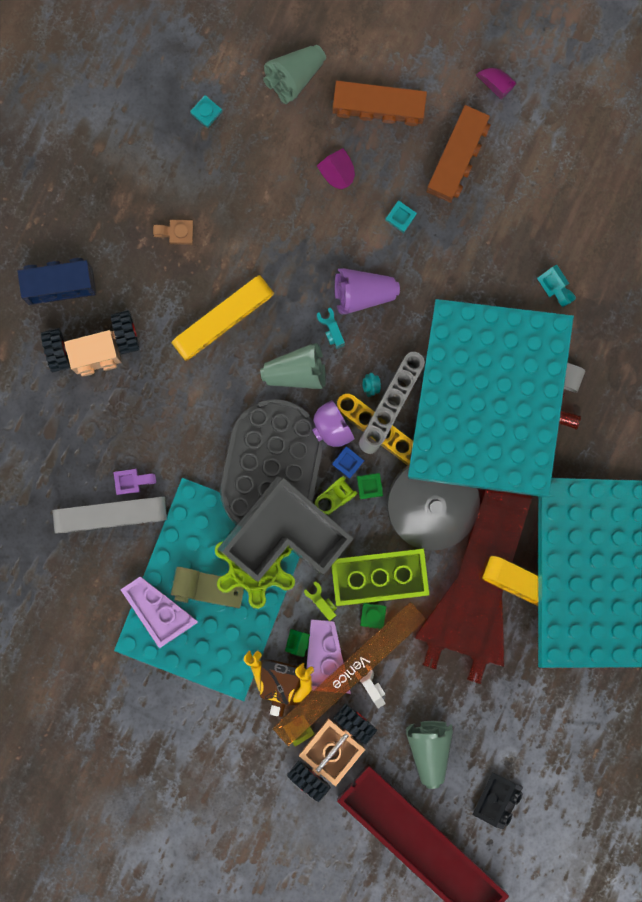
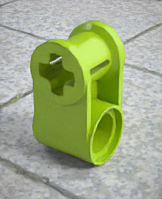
M342 476L329 486L325 492L318 496L314 503L319 508L318 503L320 500H329L331 509L322 511L327 516L358 494L357 491H353L347 484L345 476Z

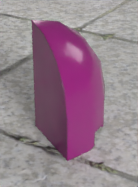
M487 68L476 74L501 100L517 85L501 69Z
M344 148L327 156L317 165L323 177L333 187L344 189L353 183L355 177L354 166Z

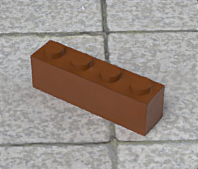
M336 81L333 113L341 118H350L351 115L359 116V119L365 121H372L375 118L382 119L384 123L393 124L396 121L405 122L404 124L408 126H418V124H423L427 91Z
M467 105L464 106L427 187V193L450 203L454 197L459 198L463 189L460 182L463 177L468 178L473 165L469 164L472 156L477 158L482 147L479 144L481 136H487L491 124L488 123L489 115Z

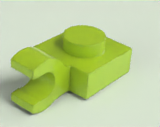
M314 582L313 584L317 587V592L310 594L307 590H304V593L316 604L325 617L331 621L337 616L334 613L337 608L329 598L324 601L321 597L322 589L320 584Z

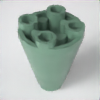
M314 45L269 60L264 65L266 74L263 78L264 83L269 89L273 88L280 100L287 104L297 98L321 68L323 61L326 60V55L320 46Z

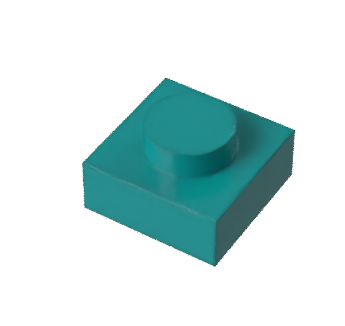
M206 95L190 111V114L206 128H209L222 113V109Z
M398 200L385 221L402 233H405L417 213Z

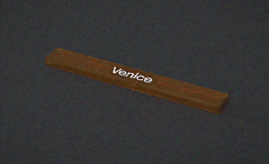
M409 602L272 729L289 746L418 628L426 618Z

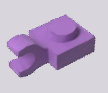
M138 469L114 472L116 495L141 492L140 485L156 484V476L153 473L138 476Z

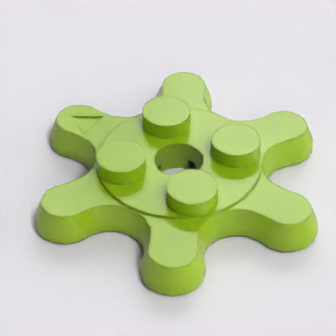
M223 542L216 545V556L224 559L229 564L228 573L221 576L217 581V587L221 592L228 593L236 587H242L248 592L250 606L259 609L266 603L265 591L268 587L277 586L285 591L291 590L294 587V577L284 572L280 566L281 560L291 554L292 550L287 547L259 582H257L218 550V547Z

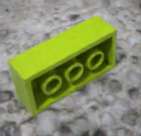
M424 549L339 558L331 566L336 606L429 595Z

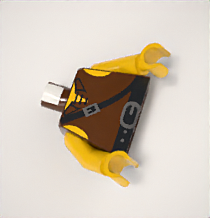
M248 651L244 656V662L251 666L258 691L260 692V698L272 701L269 714L283 717L285 705H298L312 691L311 674L314 672L312 666L307 669L304 668V663L295 666L272 659L262 660L261 662L259 661L262 656L261 652L256 651L252 656L251 651Z

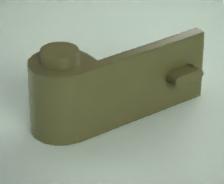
M176 567L171 595L175 596L174 600L188 603V600L191 599L241 609L244 588L236 587L228 593H223L217 587V581L221 576Z

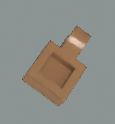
M170 220V227L154 225L153 235L154 237H170V244L193 245V220Z

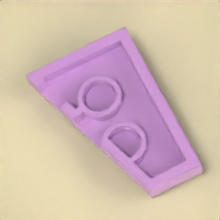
M142 577L137 578L121 589L159 648L199 622Z
M311 619L306 668L308 669L310 666L314 668V672L311 674L312 690L351 694L348 680L342 683V681H345V677H340V675L346 676L344 673L346 670L335 622ZM338 681H340L341 686L339 688H335L334 686L338 683Z

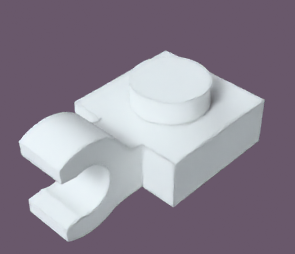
M367 664L365 667L368 670V674L363 677L356 671L355 676L363 684L377 708H380L386 704L382 698L385 693L379 683L373 684L374 672Z

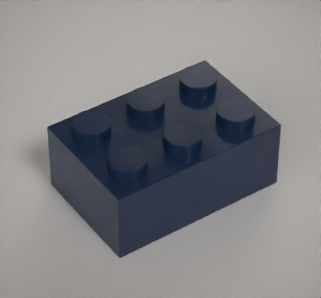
M73 258L69 260L70 263L60 264V261L46 263L47 266L37 267V265L24 266V270H17L21 298L28 305L94 296L96 295L93 268L87 260L83 261V258Z

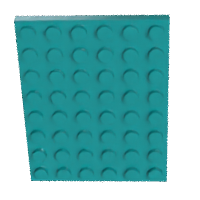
M436 299L408 479L549 498L574 316Z
M182 478L143 579L199 622L159 648L131 606L114 651L245 701L254 675L251 666L244 662V656L248 651H251L252 656L256 651L263 654L287 591L277 586L268 587L265 591L266 603L259 609L250 606L248 601L249 595L245 589L241 609L191 599L188 600V603L174 600L175 596L171 595L176 567L193 569L201 573L223 576L228 573L229 564L224 559L216 556L215 547L218 543L223 542L237 526L225 512L220 492ZM292 551L289 556L281 560V569L293 576L300 557Z
M551 478L549 498L538 496V667H642V481Z

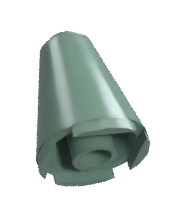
M310 344L265 362L264 368L260 370L262 381H266L269 386L308 389L324 388L326 385L325 364L322 365L320 357H323L319 344Z
M424 721L421 722L420 727L414 728V724L406 727V735L421 784L426 785V788L429 789L439 788L440 784L445 782L453 727L451 724L447 727L446 722Z

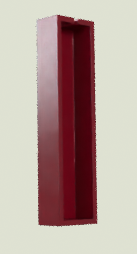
M369 764L354 779L356 785L354 786L350 783L338 796L337 802L445 902H505L509 898L508 893Z

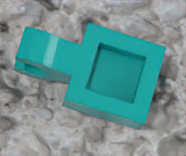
M558 265L553 266L537 278L548 296L551 297L555 294L562 307L576 300L573 292L565 288L570 283Z
M328 308L329 318L323 319L320 312H318L317 320L328 327V332H325L330 345L334 344L335 348L338 349L345 346V342L334 319V312L331 308Z

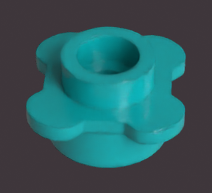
M373 373L366 374L362 382L363 390L366 392L367 397L378 394L381 389L380 378Z

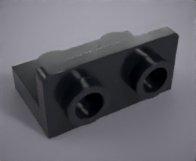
M492 772L472 815L496 828L504 829L511 822L513 816L511 812L514 806L522 798L523 793L521 791L523 787Z

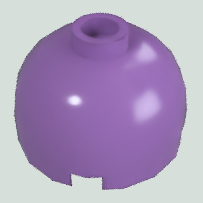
M332 400L322 405L316 411L313 420L316 428L312 429L318 441L323 440L329 446L340 447L355 439Z

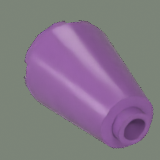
M338 268L340 274L335 276V299L340 300L341 305H337V309L342 315L393 301L396 299V295L400 293L399 282H396L394 277L346 268Z

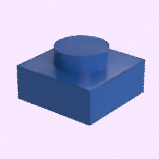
M346 446L332 465L350 479L364 460Z

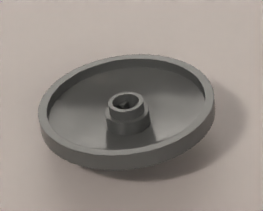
M410 465L406 466L392 482L387 496L388 517L395 531L410 545L424 550H442L459 543L470 533L478 518L480 509L478 489L408 479Z

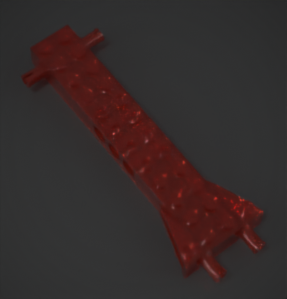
M561 408L559 424L577 430L580 424L577 422L581 421V416L563 411ZM484 489L479 513L470 532L457 577L413 637L425 641L429 645L424 662L422 663L423 666L429 667L431 658H433L430 668L437 670L441 652L447 648L472 657L473 662L467 677L469 681L481 684L486 665L489 663L504 667L503 589L483 580L482 577L490 556H496L508 562H513L533 498L532 495Z

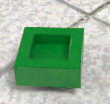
M380 473L357 476L360 500L383 496Z
M363 603L360 626L384 629L386 606Z
M290 629L285 652L304 657L305 651L309 646L310 634Z

